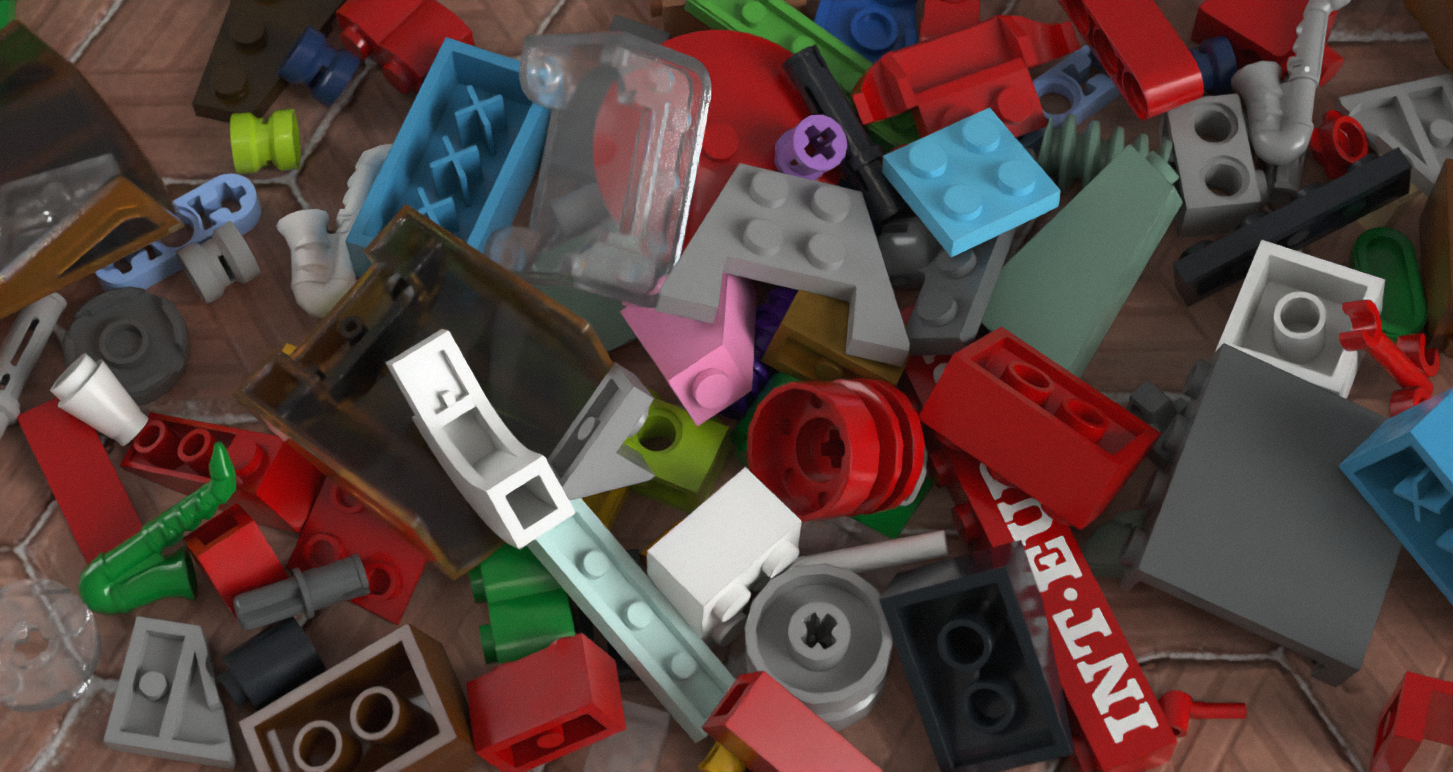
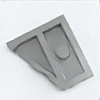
M1450 74L1338 97L1334 110L1340 112L1342 116H1350L1357 120L1366 133L1368 146L1378 154L1384 155L1399 147L1412 167L1410 182L1429 197L1445 159H1453V80Z
M141 616L136 617L103 740L109 750L221 768H235L236 756L207 637L202 626Z

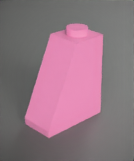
M727 273L722 274L719 306L712 324L655 311L656 301L664 282L620 311L638 341L697 427L752 391L757 291L749 278Z

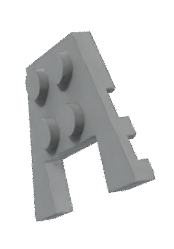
M739 163L662 285L656 301L655 311L712 324L719 306L723 273L792 289H800L818 295L845 300L850 303L845 354L902 367L909 353L910 343L862 192Z

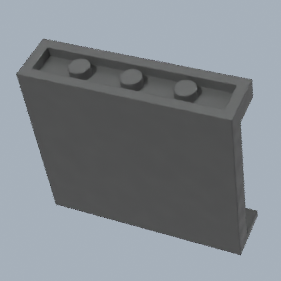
M1223 343L1207 362L1198 359L1186 379L1182 394L1191 398L1184 416L1179 413L1176 414L1163 439L1161 449L1170 453L1163 472L1156 469L1143 491L1140 505L1148 509L1141 529L1136 526L1131 529L1119 554L1118 562L1127 566L1119 589L1128 592L1139 581H1142L1316 661L1311 677L1337 687L1360 671L1402 547V543L1338 465L1389 418Z

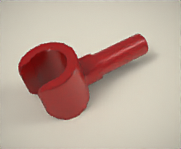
M1179 690L1166 692L1158 701L1176 738L1187 735L1190 718L1197 720L1245 719L1247 713L1244 702L1193 701L1189 694Z

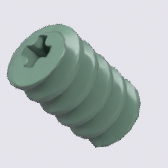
M1069 113L1059 128L1053 127L1051 115L1041 145L1038 162L1049 177L1054 172L1058 173V185L1061 192L1068 193L1078 178L1082 180L1083 189L1126 148L1124 128L1117 126L1109 138L1104 141L1101 140L1100 122L1097 120H1092L1081 135L1077 134L1076 115ZM1141 132L1132 146L1144 158L1149 154L1148 134ZM1165 139L1156 153L1168 164L1173 144L1171 140Z

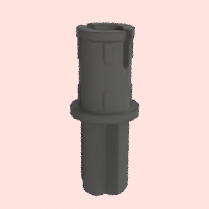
M356 553L334 563L301 572L299 567L291 569V578L239 594L233 599L240 626L245 630H252L304 613L307 620L314 618V611L345 600L368 595L370 590L363 564Z

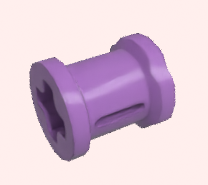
M811 115L800 121L795 128L780 136L774 146V164L780 173L815 180L824 172L838 166L843 160L847 150L846 134L841 125L834 119L824 115ZM827 133L829 138L824 141L821 136ZM808 143H811L816 150L811 157L804 150ZM794 159L799 163L796 166L791 165V161Z

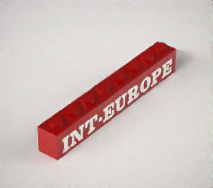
M915 304L899 310L903 324L907 325ZM952 355L910 356L896 385L900 391L906 394L918 416ZM920 421L924 441L929 450L927 451L928 461L926 465L928 472L937 488L947 487L956 505L951 508L952 518L965 544L974 542L977 550L980 551L1022 540L1045 608L1075 748L1073 754L1068 755L1076 772H1146L1168 763L1178 740L1069 526L1050 518L1042 510L1041 503L1020 488H1011L996 481L987 472V466L966 451H957L942 444L934 436L933 429Z

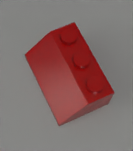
M1002 326L952 355L919 414L920 421L933 429L934 436L942 444L957 451H966L985 464L987 472L996 481L1011 488H1020L1039 501L1042 510L1050 518L1064 525H1074L1079 530L1085 528L1106 510L1162 435L1161 432Z

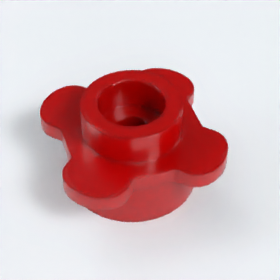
M1330 110L1323 114V123L1318 128L1313 129L1308 144L1314 159L1319 165L1325 167L1326 175L1332 181L1345 175L1347 168L1366 156L1368 152L1367 136L1360 123L1350 116H1342L1336 110Z

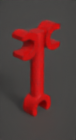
M1366 299L1343 303L1342 310L1351 320L1352 331L1339 333L1341 346L1349 352L1365 350L1402 388L1396 389L1391 395L1390 416L1393 417L1430 399L1434 387L1429 377H1434L1438 373L1440 367L1439 350L1437 348L1424 349L1425 335L1423 333L1398 336L1395 344L1382 331L1380 314L1372 300Z

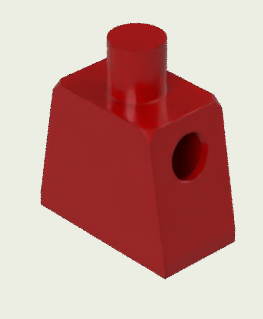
M1206 0L1198 7L1190 39L1200 46L1202 41L1207 38L1224 35L1232 46L1238 70L1260 61L1276 62L1282 68L1281 80L1288 76L1287 63L1289 57L1296 56L1293 52L1294 43L1298 38L1296 30L1304 19L1303 13L1309 0ZM1332 11L1328 17L1319 87L1327 84L1344 63V58L1326 44L1330 37L1337 11Z

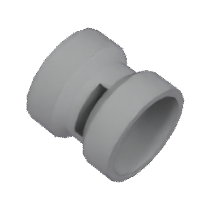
M231 221L214 229L211 239L202 244L191 242L175 251L181 267L205 305L222 297L225 288L234 282L245 284L261 275L260 268L250 248ZM218 257H220V259H221V261L223 262L224 266H222V264H221V262L219 261Z

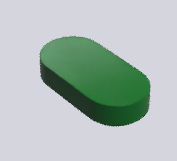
M1374 227L1366 230L1357 238L1349 256V268L1385 279L1383 306L1380 314L1382 331L1396 344L1398 336L1421 333L1427 321L1428 311L1415 249L1411 241L1395 229Z

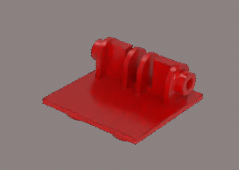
M338 451L287 563L286 569L291 571V569L299 567L301 572L334 563L337 560L357 553L368 579L370 594L359 596L349 601L399 625L435 544L444 547L453 533L454 524L447 521L452 506L342 451Z

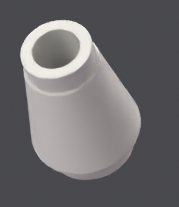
M86 353L78 357L60 375L50 389V392L60 400L58 403L59 408L107 437L116 440L121 446L128 444L148 421V417L140 411L139 406L102 359L95 362Z

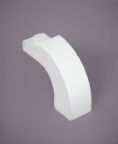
M441 329L386 362L415 415L411 418L429 448L466 501L501 539L511 546L520 549L576 513L544 455L533 452L522 445L500 419L448 330Z

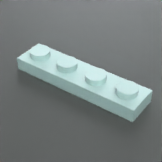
M581 498L570 500L576 513L526 546L695 743L699 742L708 735L701 727L736 679Z

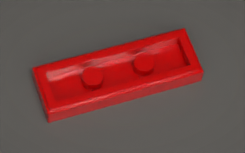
M56 397L18 415L17 420L89 565L101 552L107 553L140 532L143 524L96 430L59 408L58 403L60 400Z

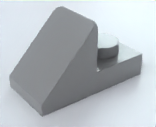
M617 363L613 364L547 459L569 501L649 481L655 477V473L641 454L623 443L627 437L634 436L641 429L648 416L649 405L654 398L635 374Z

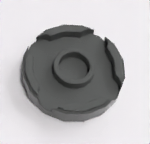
M130 286L104 291L85 302L74 314L76 320L70 326L69 332L65 331L63 337L62 351L66 369L84 353L95 362L102 359L138 406L150 404L170 392L185 373L191 354L188 328L174 304L161 295L158 297L155 294L146 293L145 289Z

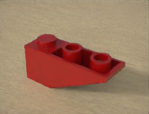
M153 412L149 413L147 423L134 437L132 445L120 464L124 470L188 496L210 481L209 462L213 454L214 443L221 441L227 449L235 468L236 491L225 504L219 505L217 509L225 511L238 503L258 525L295 533L300 532L327 476L286 437Z

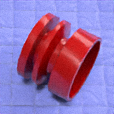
M869 377L837 379L832 382L825 380L797 381L774 388L758 404L748 428L746 455L750 472L784 503L801 522L834 519L840 516L854 517L861 514H878L897 508L913 492L923 470L925 441L919 416L906 394L888 381Z

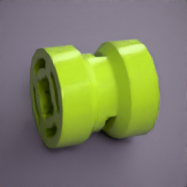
M294 109L275 110L270 115L268 122L263 117L257 118L251 112L231 115V149L235 170L238 175L257 173L263 166H269L270 161L281 171L300 170V135Z

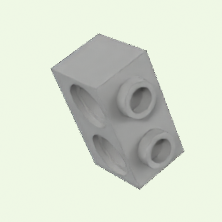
M1239 94L1202 97L1162 113L1158 128L1160 145L1165 139L1172 141L1173 147L1168 165L1179 176L1172 185L1183 202L1174 217L1178 238L1232 233L1242 220L1258 212L1259 207H1265L1267 204L1266 177L1262 169H1254L1251 153H1254V149L1248 139V117H1243ZM1199 136H1213L1220 142H1207ZM1220 188L1230 193L1231 196H1218L1209 189Z

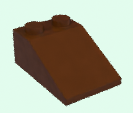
M406 623L239 722L257 772H465L484 761L483 758L474 752L469 705L442 643L410 623Z

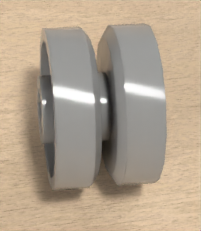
M829 564L796 566L771 579L753 600L745 624L747 673L765 671L835 731H841L862 720L883 697L891 666L893 638L879 602L881 596L874 586L855 572Z

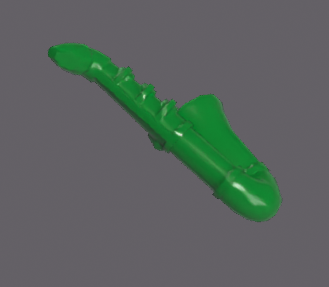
M221 441L214 443L213 454L209 462L211 479L208 483L146 523L140 532L107 553L101 552L81 572L77 590L82 603L89 610L111 616L128 614L134 609L164 598L197 600L198 586L196 573L187 547L183 545L175 552L164 555L162 551L165 550L166 546L173 547L184 538L183 533L186 531L193 532L203 519H211L219 505L225 504L236 491L235 468L227 449Z

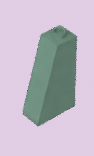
M1129 144L1002 267L981 323L990 332L1002 326L1078 378H1081L1183 203L1175 187L1172 185L1179 178L1177 173L1153 150L1144 158Z

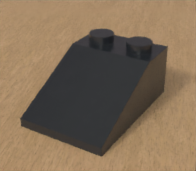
M1022 540L896 573L879 598V602L941 772H1000L1072 755L1075 748L1045 608Z

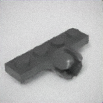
M1026 149L1027 152L1033 157V159L1039 164L1033 149ZM917 215L897 216L882 226V235L877 237V241L892 289L920 291L905 328L910 343L909 353L911 356L953 355L974 342L1017 227L951 258Z

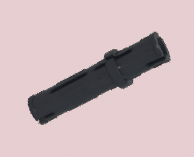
M817 45L806 47L783 62L782 67L797 87L812 115L830 117L841 125L846 134L847 150L845 157L840 162L841 166L838 168V171L844 181L850 180L855 189L862 192L867 209L876 226L884 225L911 207L882 173L883 156L886 155L881 144L874 145L870 136L867 135L854 109L828 69ZM827 133L823 134L827 139L829 138Z

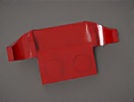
M995 15L984 21L884 54L858 80L850 93V98L863 127L911 112L919 136L923 138L990 107L1015 138L1041 130L1048 125L1028 70L1060 59L1081 48L1071 20L1060 23H1045L1033 21L1023 16Z

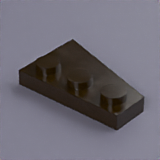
M231 0L192 102L196 116L230 123L231 115L235 113L251 112L257 118L263 117L290 84L276 75L296 39L308 24L323 33L327 38L333 30L331 23L337 17L336 11L348 0Z

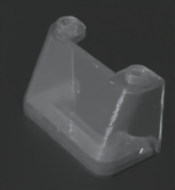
M625 31L525 36L519 67L520 84L529 100L539 106L552 110L529 228L503 226L489 236L483 249L477 281L504 289L629 307L655 308L662 285L681 257L711 101L712 84L709 72L703 63L694 57Z

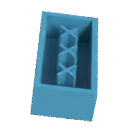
M446 37L345 240L355 275L470 315L564 113L560 75Z
M1452 387L1387 419L1338 467L1453 605Z

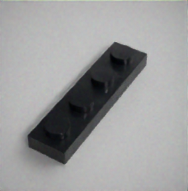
M1399 147L1382 156L1378 153L1366 155L1352 164L1345 175L1326 185L1323 182L1310 184L1297 192L1291 199V203L1271 213L1259 211L1248 216L1229 235L1215 242L1203 240L1195 243L1181 254L1178 261L1173 263L1175 288L1186 306L1189 307L1244 279L1247 276L1261 240L1298 251L1407 195L1410 190L1412 169L1410 163Z

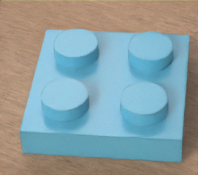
M990 107L883 156L882 173L951 258L1059 206L1061 190Z

